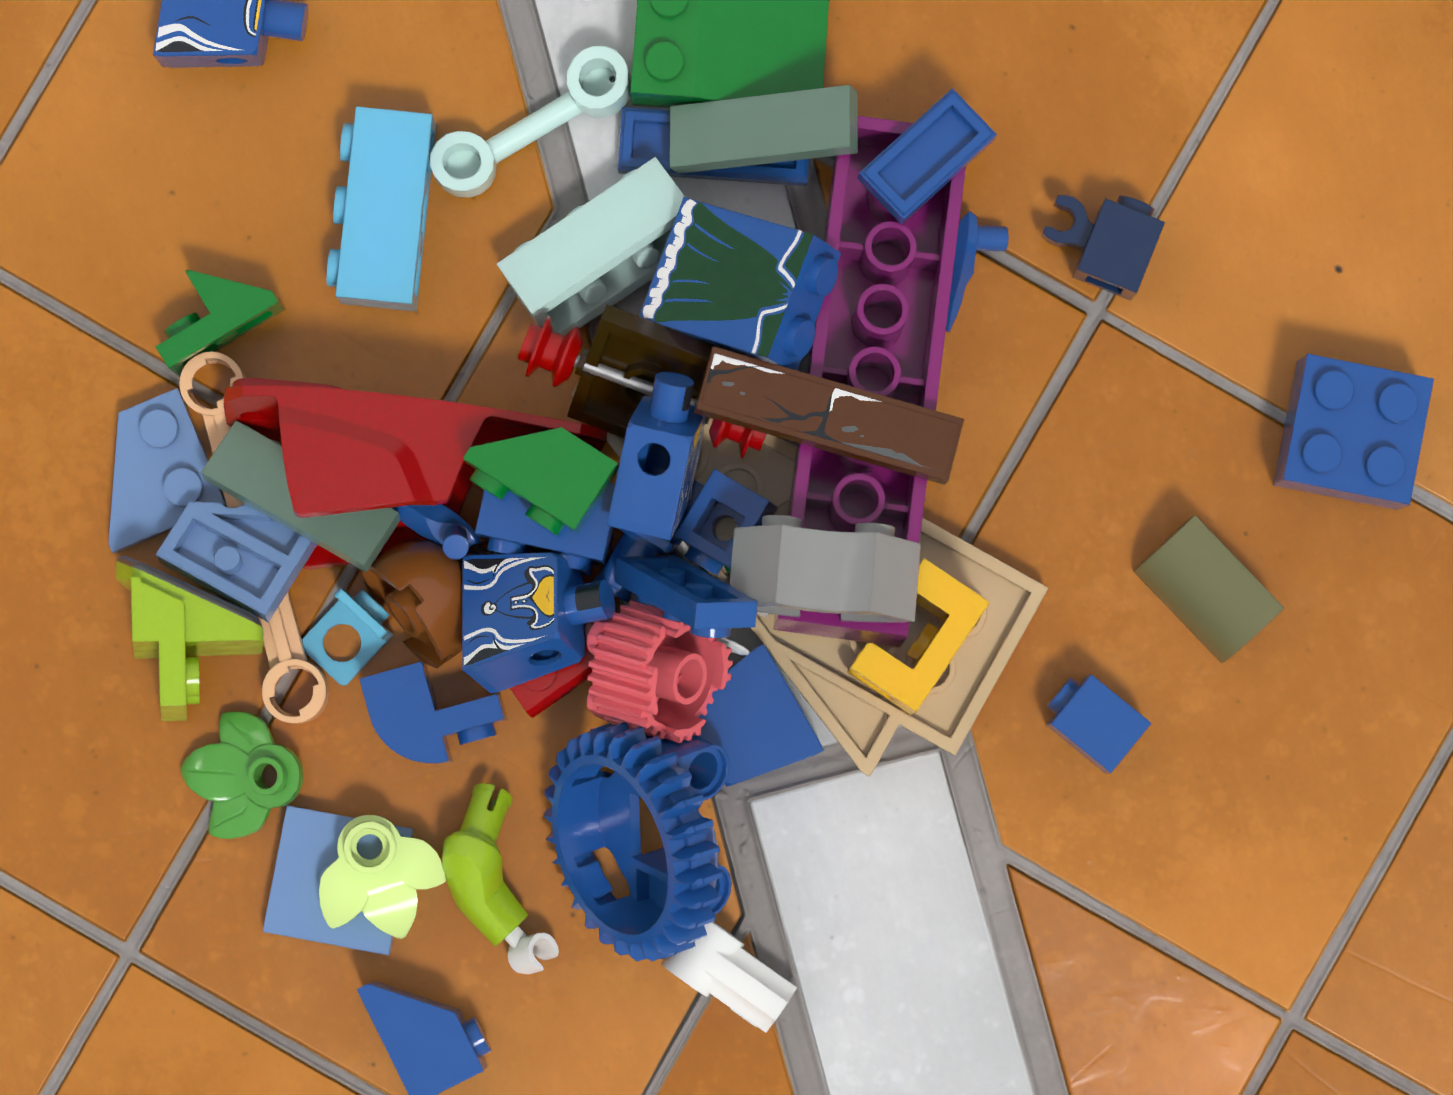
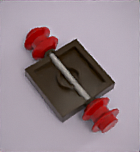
M607 304L590 350L584 348L581 356L579 353L583 341L579 327L575 326L564 336L552 330L551 316H547L543 327L533 323L530 324L521 346L518 360L528 363L526 377H529L538 368L551 372L552 387L555 388L570 378L575 367V374L581 377L567 417L625 438L629 420L643 396H652L656 374L672 372L691 378L694 381V388L690 405L695 406L709 353L713 346L721 347ZM706 417L705 424L707 425L710 419L713 420L709 429L713 448H717L726 439L739 443L740 458L742 459L748 447L757 451L761 450L767 434Z

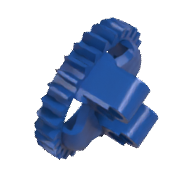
M626 722L613 726L611 723L590 729V732L569 740L566 749L557 753L556 762L558 765L549 770L548 776L553 784L545 789L544 795L552 803V807L548 808L543 816L552 823L553 832L547 836L546 840L555 845L557 858L552 863L559 864L565 880L561 886L570 888L575 897L571 908L583 909L586 914L585 927L588 929L599 928V941L601 943L614 944L616 953L619 955L629 954L635 961L665 959L695 947V941L707 935L704 925L715 921V914L719 913L726 905L731 892L732 882L730 874L725 867L718 864V852H720L716 841L713 820L703 818L698 810L703 801L715 796L724 786L729 772L727 753L722 747L692 735L691 741L683 740L682 743H677L664 738L660 739L658 736L645 735L644 728L642 727L629 729ZM606 766L614 770V772L611 774L606 771H600V769ZM639 797L644 800L651 812L663 843L662 848L646 854L641 853ZM603 847L610 850L628 882L630 895L620 899L614 897L611 892L613 888L606 879L599 862L595 861L592 851Z

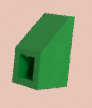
M562 427L473 446L469 448L463 457L464 461L475 469L469 478L470 481L501 501L508 491L530 504L524 515L556 536L559 535L564 526L578 534L619 468L617 462Z

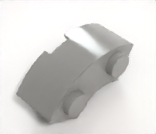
M766 515L762 517V526L734 528L729 586L758 601L757 612L800 618V610L841 614V621L915 622L921 543L894 537L895 527L878 523H859L855 525V532L823 531L801 528L802 520L796 517Z

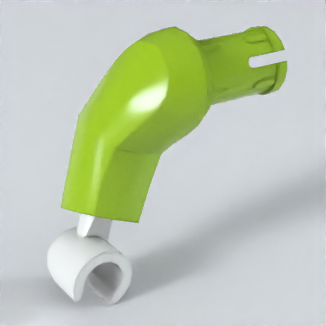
M477 784L473 788L472 798L460 831L452 833L444 840L442 866L448 887L456 907L494 947L504 939L510 945L507 954L508 962L514 971L521 974L541 972L544 968L536 960L535 956L542 960L556 958L559 954L558 945L555 939L547 933H536L527 936L518 927L528 916V913L503 881V860L496 845L513 798L511 794L501 788L496 800L493 799L488 810L487 807L495 785Z

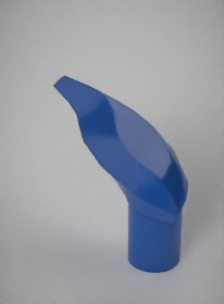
M970 211L962 218L958 227L946 332H950L954 324L966 285L974 274L976 250L1005 252L1008 246L1009 234L1006 226L977 225V217Z
M441 504L391 507L399 512L400 521L419 535L443 545V552L451 559L463 558L467 554L469 547L482 543L473 528L465 520Z

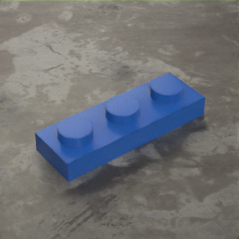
M677 556L616 557L614 582L637 595V602L661 609L664 618L680 621L690 626L691 634L706 638H725L730 636L731 628L756 627L758 601Z

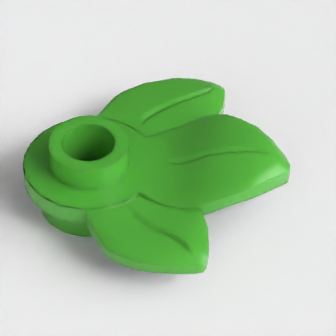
M247 712L222 713L219 723L221 743L209 744L193 751L181 765L180 772L185 783L192 791L204 799L214 801L209 820L210 835L221 839H234L249 836L259 831L265 824L272 808L282 807L292 802L301 790L304 773L297 755L288 747L275 744L266 722L261 718ZM268 764L272 765L277 772L276 783L271 788L267 787L262 780V772Z

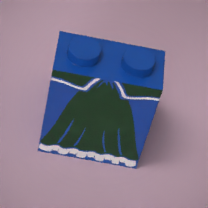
M683 197L639 317L731 352L798 371L802 357L810 351L815 338L814 325L824 298L832 291L838 276L837 264L841 252L814 234Z

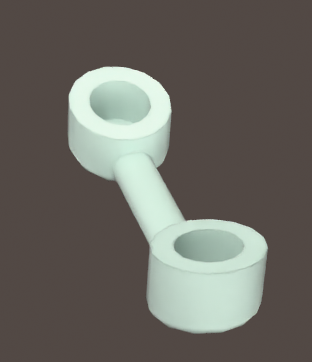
M591 46L584 49L572 59L567 70L569 92L486 141L472 132L456 131L443 136L436 142L430 153V167L437 183L445 192L456 197L470 198L480 195L492 185L496 177L497 163L581 113L592 118H606L616 114L626 105L631 94V77L624 58L616 50L607 46Z

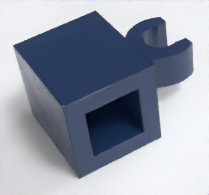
M1058 195L1053 206L1067 211L1073 219V226L1067 231H1058L1052 227L1045 226L1041 237L1054 246H1068L1082 251L1072 278L1131 301L1138 292L1165 222L1152 217L1155 209L1150 205L1137 199L1120 195L1117 202L1105 198L1092 224L1088 220L1086 210L1080 201L1068 195Z

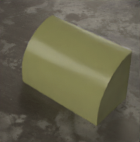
M1196 515L1183 523L1133 571L1220 663L1225 662L1239 651L1284 609L1275 597Z

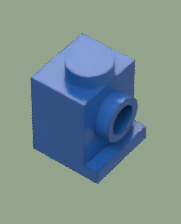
M714 469L675 536L690 545L684 557L718 576L723 565L731 569L733 538L726 541L717 538L715 529L718 522L724 518H733L736 521L737 527L762 526V517L774 515L778 507Z

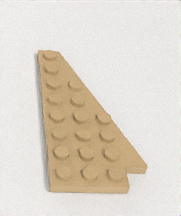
M577 385L571 394L572 397H574ZM710 419L708 425H704L695 480L705 485L715 469L777 506L778 509L774 515L788 516L797 447L779 437L767 434L761 450L757 451L748 447L742 459L740 458L739 443L726 439L717 448H713L709 436V429L713 420ZM607 432L606 442L621 459L625 438ZM724 518L716 525L715 532L719 540L726 541L734 537V528H737V524L733 518ZM922 518L919 542L921 543L919 565L925 558L990 603L916 713L909 715L847 673L860 651L868 644L867 642L773 630L775 614H769L768 617L757 614L756 627L750 628L760 642L766 646L770 655L860 772L869 777L899 725L956 756L1048 590V587ZM724 565L718 576L706 570L709 575L730 585V575L725 570ZM916 604L915 622L909 623L908 637L902 646L875 645L911 668L916 660L907 655L908 650L927 622L938 628L942 620Z

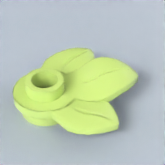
M378 815L356 817L345 825L339 835L337 844L339 858L321 876L319 886L320 907L323 917L330 928L334 929L348 923L362 911L365 917L378 929L393 937L402 939L406 937L416 916L418 903L416 889L437 887L446 881L442 862L438 853L428 843L421 839L400 836L396 827L387 819ZM367 834L377 836L382 842L381 853L373 859L363 858L357 851L359 839Z

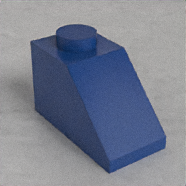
M372 981L357 989L409 1095H437L483 1072L488 1067L483 1055L492 1050L476 1017L465 1021L460 1009L376 981Z

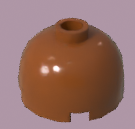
M424 538L403 540L380 553L368 571L362 572V579L369 595L390 614L386 619L388 624L394 617L400 626L412 636L403 641L410 651L425 664L436 669L462 651L463 558L451 559L447 557L443 552V545Z

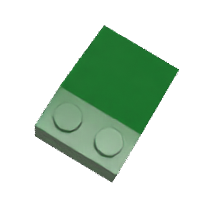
M637 0L630 90L632 105L670 108V106L823 88L829 0Z

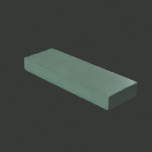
M851 85L670 106V168L678 174L858 153V91Z
M237 420L201 471L205 481L364 572L368 571L401 520L399 512L392 508L309 518L297 517L293 512L287 487L282 446Z

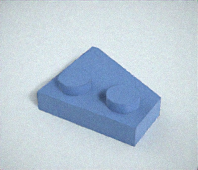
M178 388L118 413L108 542L112 553H119L170 532L189 501L221 503L226 507L222 490L203 479L201 471L209 461V458L187 404Z
M189 501L157 551L156 557L159 563L269 623L317 544L247 504L237 508H229L221 503Z

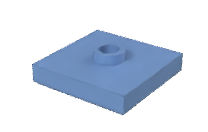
M287 805L263 932L384 955L391 954L394 937L378 929L365 917L362 911L348 923L333 929L329 927L324 919L320 907L319 886L321 876L339 858L337 850L339 835L345 825L353 820L354 817ZM394 825L400 836L413 838V828ZM367 834L359 839L357 851L363 858L373 859L381 853L382 842L377 836Z

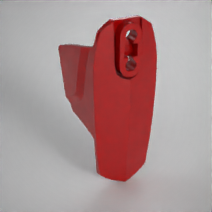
M241 378L235 380L232 387L225 388L223 403L226 424L232 427L237 420L268 439L276 440L282 445L286 481L294 514L300 518L407 505L440 504L448 507L459 516L473 485L469 478L475 469L469 466L463 459L470 447L560 427L600 452L607 441V431L582 423L450 401L346 390L321 383ZM400 521L380 553L403 540L427 538L419 535ZM317 545L303 569L313 570L348 565L350 563Z

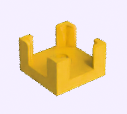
M924 558L919 565L916 604L942 620L940 626L937 628L927 622L907 652V655L916 660L911 668L874 643H868L860 651L847 673L909 715H912L918 711L990 602Z

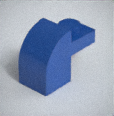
M422 661L359 679L372 725L381 740L397 754L416 762L432 764L453 762L447 741L448 736L457 734L460 745L496 736L494 723L508 720L501 695L499 694L439 710L427 665Z

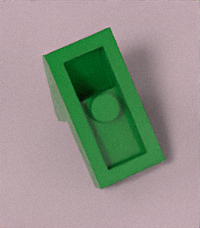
M185 270L210 314L200 319L197 313L181 318L164 331L168 339L155 347L167 367L178 375L182 372L187 362L196 355L204 352H216L284 311L285 308L279 298L270 290L196 271Z

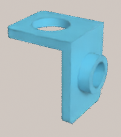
M340 588L334 594L339 600L302 639L305 652L340 685H348L394 634L382 624L390 614L366 591L361 589L353 597L348 591ZM340 624L352 626L357 630L361 638L360 651L353 659L346 662L333 660L328 656L324 648V639L327 632L332 627Z

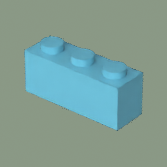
M356 107L354 124H343L340 160L350 162L347 186H337L333 209L334 224H343L341 249H330L326 276L327 286L336 287L335 296L341 304L417 312L432 174L430 153L435 145L437 127L432 114Z

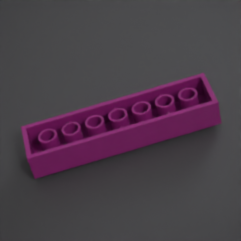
M858 116V153L834 156L823 241L841 252V256L837 264L838 276L832 291L825 296L814 325L815 338L809 351L806 373L936 411L966 167L901 225L857 178L859 172L913 123ZM797 443L788 516L801 519V528L823 531L855 532V525L859 523L890 525L895 527L894 537L919 543L927 480ZM800 610V618L775 615L773 630L901 647L908 637L910 622L841 621V614Z

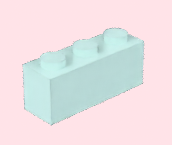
M654 157L638 169L625 174L617 183L586 204L573 209L564 219L534 239L521 244L512 254L498 262L497 266L535 323L543 327L547 316H551L552 330L565 336L575 326L581 328L603 313L607 304L610 306L615 305L653 279L683 197L685 196L657 158Z

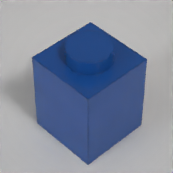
M1092 674L1085 676L1080 684L1070 677L1046 706L1055 713L1046 726L1105 774L1112 773L1151 725L1150 721Z

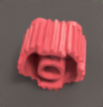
M631 600L629 606L621 605L620 613L614 612L613 618L594 622L587 635L588 650L591 654L595 655L588 665L592 668V673L588 675V680L592 681V686L588 689L587 707L595 717L601 718L613 725L626 722L629 729L636 727L644 728L646 735L658 736L660 739L664 738L677 743H682L683 740L691 741L692 735H701V728L706 720L699 717L700 715L706 716L708 713L706 708L708 703L713 704V691L723 690L726 682L731 680L732 675L728 673V669L733 665V661L728 660V656L731 654L732 649L724 643L717 641L718 638H706L691 634L690 626L680 621L664 618L663 611L656 606L645 605Z

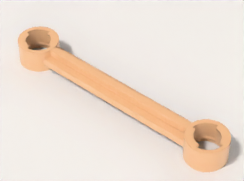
M204 352L187 362L181 372L179 385L184 401L203 417L213 454L231 427L226 424L224 398L216 402L218 408L209 409L202 406L194 397L193 392L191 393L194 374L199 368L208 363L225 365L236 376L230 378V387H232L235 380L246 378V375L242 368L227 355L219 352ZM222 490L226 507L237 508L245 504ZM288 591L269 623L257 617L264 629V649L270 667L263 681L262 698L268 711L277 719L287 723L302 724L314 720L324 711L329 700L330 690L324 673L317 666L307 661ZM289 668L306 670L318 681V685L312 686L313 695L311 701L304 708L299 709L300 715H292L283 711L276 703L275 698H273L275 697L277 681L281 676L289 673Z

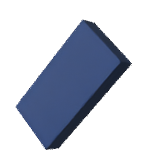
M952 88L859 172L857 179L902 225L995 140L997 134Z

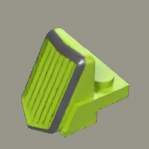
M118 556L115 560L116 580L131 591L134 658H159L161 721H187V704H200L199 657L186 656L263 653L264 646L263 626L254 614L142 562L126 556Z

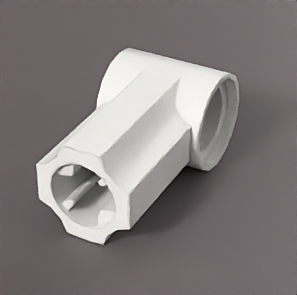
M715 922L704 925L707 935L696 940L695 947L665 958L662 961L661 965L693 989L706 997L712 994L729 1006L733 1012L765 1033L779 1017L797 989V986L744 950L743 946L745 944Z

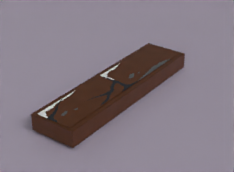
M714 346L709 353L694 413L943 485L949 481L964 422L963 418Z

